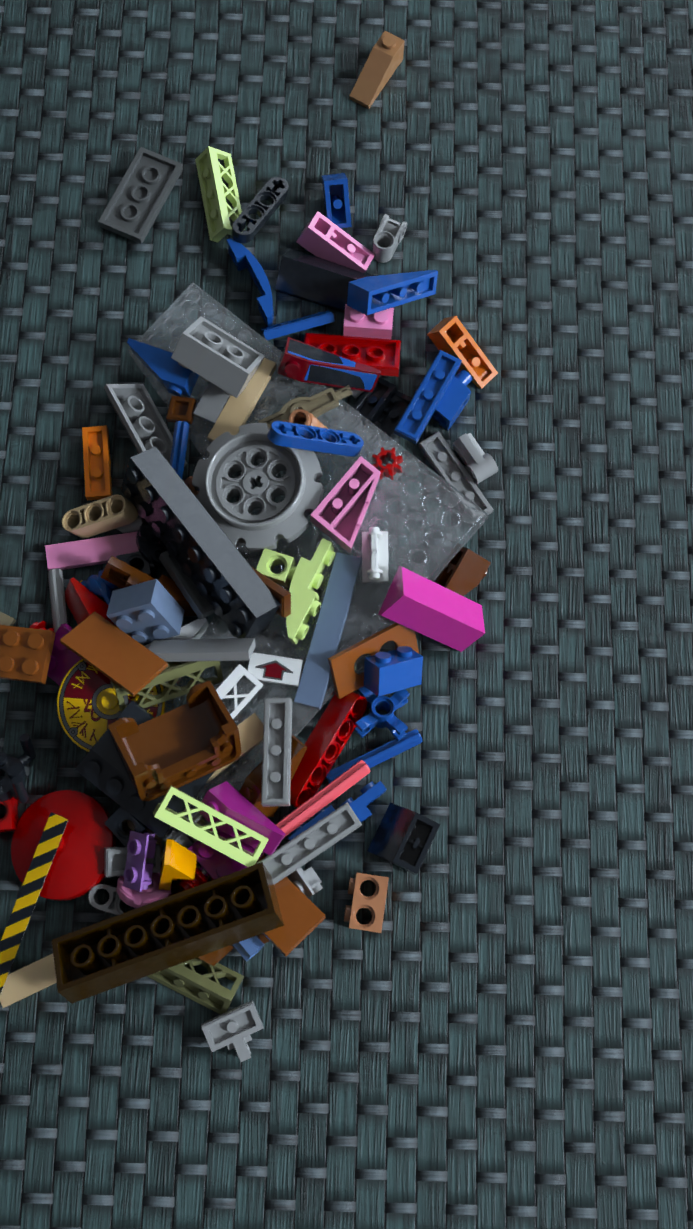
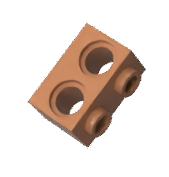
M356 873L355 878H350L348 894L353 895L352 905H346L344 922H349L348 928L377 933L382 932L389 877ZM367 880L375 885V893L370 897H366L360 892L361 883ZM361 908H367L371 912L372 918L367 924H360L356 919V913Z

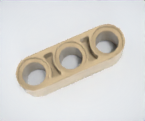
M117 494L67 511L62 518V526L65 530L80 538H89L131 524L137 519L138 512L130 500Z

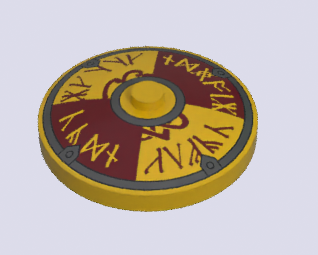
M83 659L78 661L68 671L60 685L57 697V712L61 726L67 736L77 746L89 752L107 731L108 725L112 724L121 712L110 679ZM163 685L153 686L149 693L154 696L161 694L164 690ZM130 694L123 696L125 705H128L132 700L136 702L140 695L136 694L134 697ZM166 701L144 708V710L154 718L165 713Z

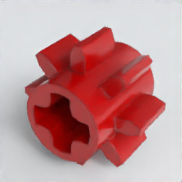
M382 447L378 455H372L373 461L376 463L373 466L381 472L380 480L384 477H390L393 480L396 472L402 473V467L398 464L403 462L402 456H395V448H392L390 451Z

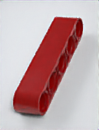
M352 692L339 699L335 693L304 744L307 746V749L291 780L290 805L298 808L317 793L356 728L355 723L365 713L367 709V699Z

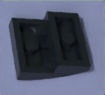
M379 377L373 392L365 391L350 410L349 415L375 434L392 443L397 436L394 434V430L412 398L399 392L396 385Z

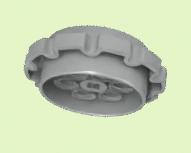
M267 423L241 425L239 433L236 435H231L229 432L220 435L207 447L210 456L206 460L200 459L198 461L192 478L193 487L196 491H199V494L195 497L236 548L241 543H246V547L250 552H262L265 548L273 550L277 548V541L280 539H285L287 543H290L298 538L310 526L307 516L312 514L322 502L324 494L322 484L316 482L323 474L314 451L283 447L272 443L267 437L269 431ZM264 459L263 464L254 466L256 460ZM279 471H286L283 477H275ZM234 472H242L238 478H231ZM233 496H241L239 501L230 503V499ZM277 496H285V499L282 502H273ZM257 507L262 508L260 514L251 515L253 509Z

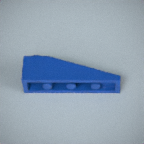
M427 270L369 276L350 281L348 284L347 306L365 315H370L436 294L438 271Z

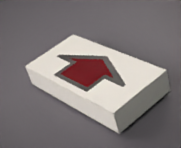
M253 652L249 660L248 672L261 682L298 687L304 661Z

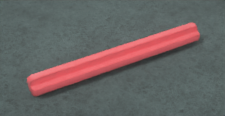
M360 760L275 825L286 834L284 838L368 775L370 768L363 760Z

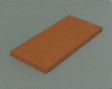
M93 612L60 639L61 644L133 697L168 667L166 661L97 612Z

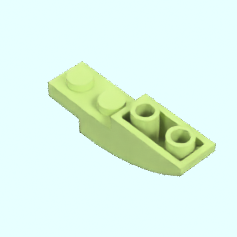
M322 538L311 561L303 557L300 558L290 584L291 614L286 617L288 638L295 645H297L299 639L303 640L309 630L307 624L311 616L315 617L321 607L320 597L313 590L320 587L324 578L322 573L325 567H329L335 558L336 553L334 552L335 549L332 542Z

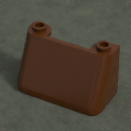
M210 680L190 688L186 696L187 704L140 725H137L133 718L126 717L119 718L114 723L108 725L112 739L141 800L150 801L166 794L170 786L177 789L234 762L241 755L239 729Z

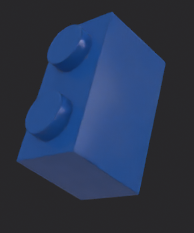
M400 646L396 650L378 652L374 656L366 657L364 662V687L379 697L421 685L423 656L411 647Z

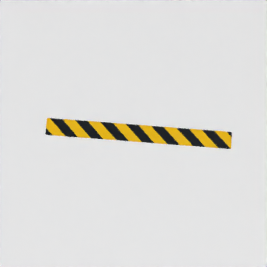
M52 812L0 941V994L68 822V819Z

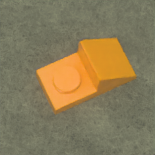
M172 839L166 840L159 889L170 890L172 880L195 879L196 854Z

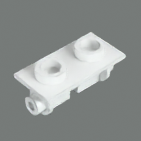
M370 527L369 532H362L363 583L389 582L388 531H379V527Z

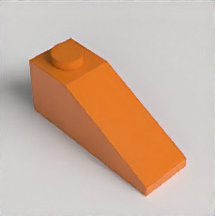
M457 316L443 319L427 334L439 351L442 350L462 360L459 370L467 371L472 377V382L479 389H482L498 374Z

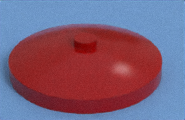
M61 790L49 793L30 805L16 825L11 844L13 867L23 884L50 813L52 812L68 819L39 894L40 897L52 900L74 899L91 891L105 877L104 848L116 847V836L104 824L111 817L107 809L98 800L87 794L73 790Z

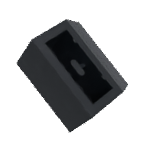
M390 803L367 851L417 875L441 824L417 812Z

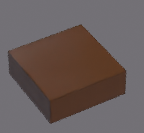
M171 395L166 416L167 421L174 423L176 421H185L192 425L193 413L197 404L196 399Z

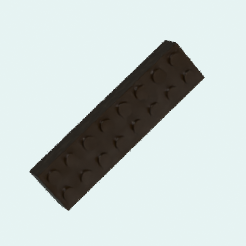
M263 862L52 939L58 993L73 1004L284 926L272 876Z

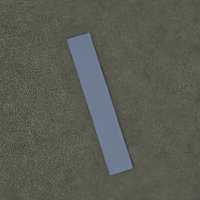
M339 552L336 554L294 700L297 704L321 710L331 675L328 658L337 654L362 565V558Z

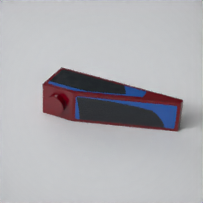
M288 337L280 357L277 374L300 382L340 388L349 385L350 389L373 392L381 370Z

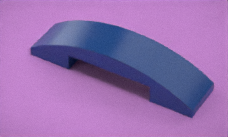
M232 238L227 239L228 252L237 270L248 269L261 294L257 298L258 310L266 326H272L274 321L272 292L262 266L242 244Z

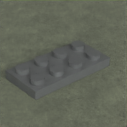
M140 147L98 221L99 226L142 244L183 171L182 163Z

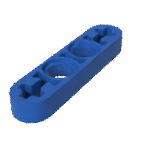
M274 421L267 434L268 439L278 446L350 457L358 456L364 445L363 439L355 433L283 421Z

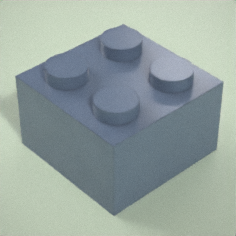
M157 579L112 591L106 616L119 629L143 645L153 642V640L180 635L184 609Z

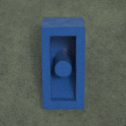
M345 173L322 175L326 218L339 228L351 227L348 179Z

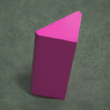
M402 566L398 567L378 613L379 615L460 652L485 634L482 605Z

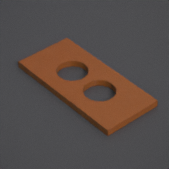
M394 623L328 658L337 698L341 699L364 686V672L355 673L354 671L355 662L361 655L369 654L374 656L387 641H394L395 650L400 646H408L419 653L415 631Z

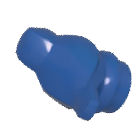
M104 569L100 570L98 575H91L87 580L80 581L82 585L96 596L105 599L108 605L113 589L117 588L114 584L101 578Z

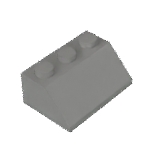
M201 316L182 333L171 358L176 360L183 368L190 369L200 375L204 381L218 386L225 394L237 398L246 388L265 356Z

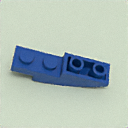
M371 781L360 790L362 793L360 797L356 800L350 797L339 807L348 802L362 823L372 816L367 806L385 793L387 789L381 781L377 784ZM333 806L324 807L307 824L303 823L292 831V835L288 837L289 840H292L335 811Z

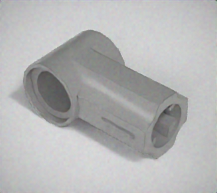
M465 433L453 443L452 447L465 464L466 471L476 485L498 472V467L493 457L489 453H484L471 433Z

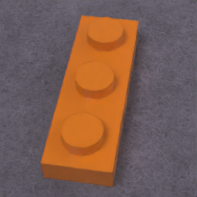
M107 425L82 427L85 497L88 501L112 496L109 429Z

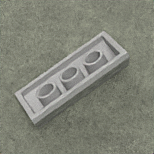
M106 384L104 389L138 454L156 447L170 464L173 436L144 384Z

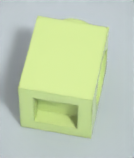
M265 548L256 570L278 585L288 588L297 563L294 557ZM276 565H285L281 573H273Z

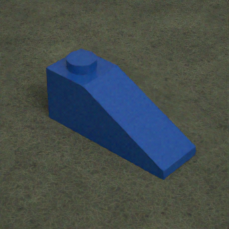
M130 338L128 339L127 344L133 354L166 387L169 393L175 396H181L182 394L190 397L199 377L197 373L180 366L176 360L171 358L172 352Z

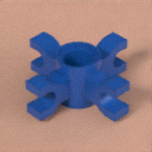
M366 687L359 688V695L367 699V707L371 711L367 716L355 723L357 726L355 732L363 738L374 727H387L397 741L404 738L408 727L394 715V711L408 703L407 697L410 693L403 689L396 691L390 698L386 696L377 697ZM385 710L388 714L380 715L376 711Z

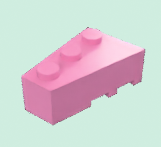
M362 456L358 458L310 515V522L349 554L352 551L381 474L378 469Z

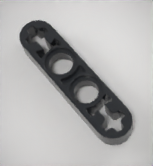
M271 178L237 217L232 225L231 235L233 240L243 244L249 243L273 215L288 194L289 184L284 178ZM262 200H268V201H270L272 204H271V205H264V204H262L260 201H262ZM256 214L260 219H251L249 215Z

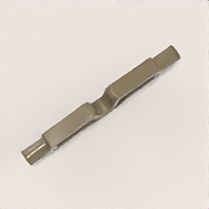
M349 385L335 392L333 388H329L311 397H298L287 402L279 412L259 420V423H267L270 429L274 421L289 420L290 414L297 409L306 410L318 418L327 411L340 405L339 400L353 394Z

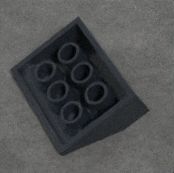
M132 700L117 719L122 717L133 718L137 725H140L154 717ZM108 728L75 770L162 838L171 826L155 818L153 811L158 803L161 804L166 794L150 801L140 799ZM215 771L177 789L194 798ZM174 794L167 805V808L177 813L184 811L186 808L184 800Z

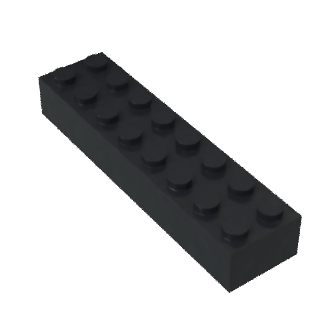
M156 447L130 457L121 485L124 496L130 499L140 517L147 521L154 535L161 539L167 547L168 553L175 557L182 566L185 575L190 577L196 584L199 593L210 602L216 615L224 620L230 633L237 638H253L266 631L281 605Z

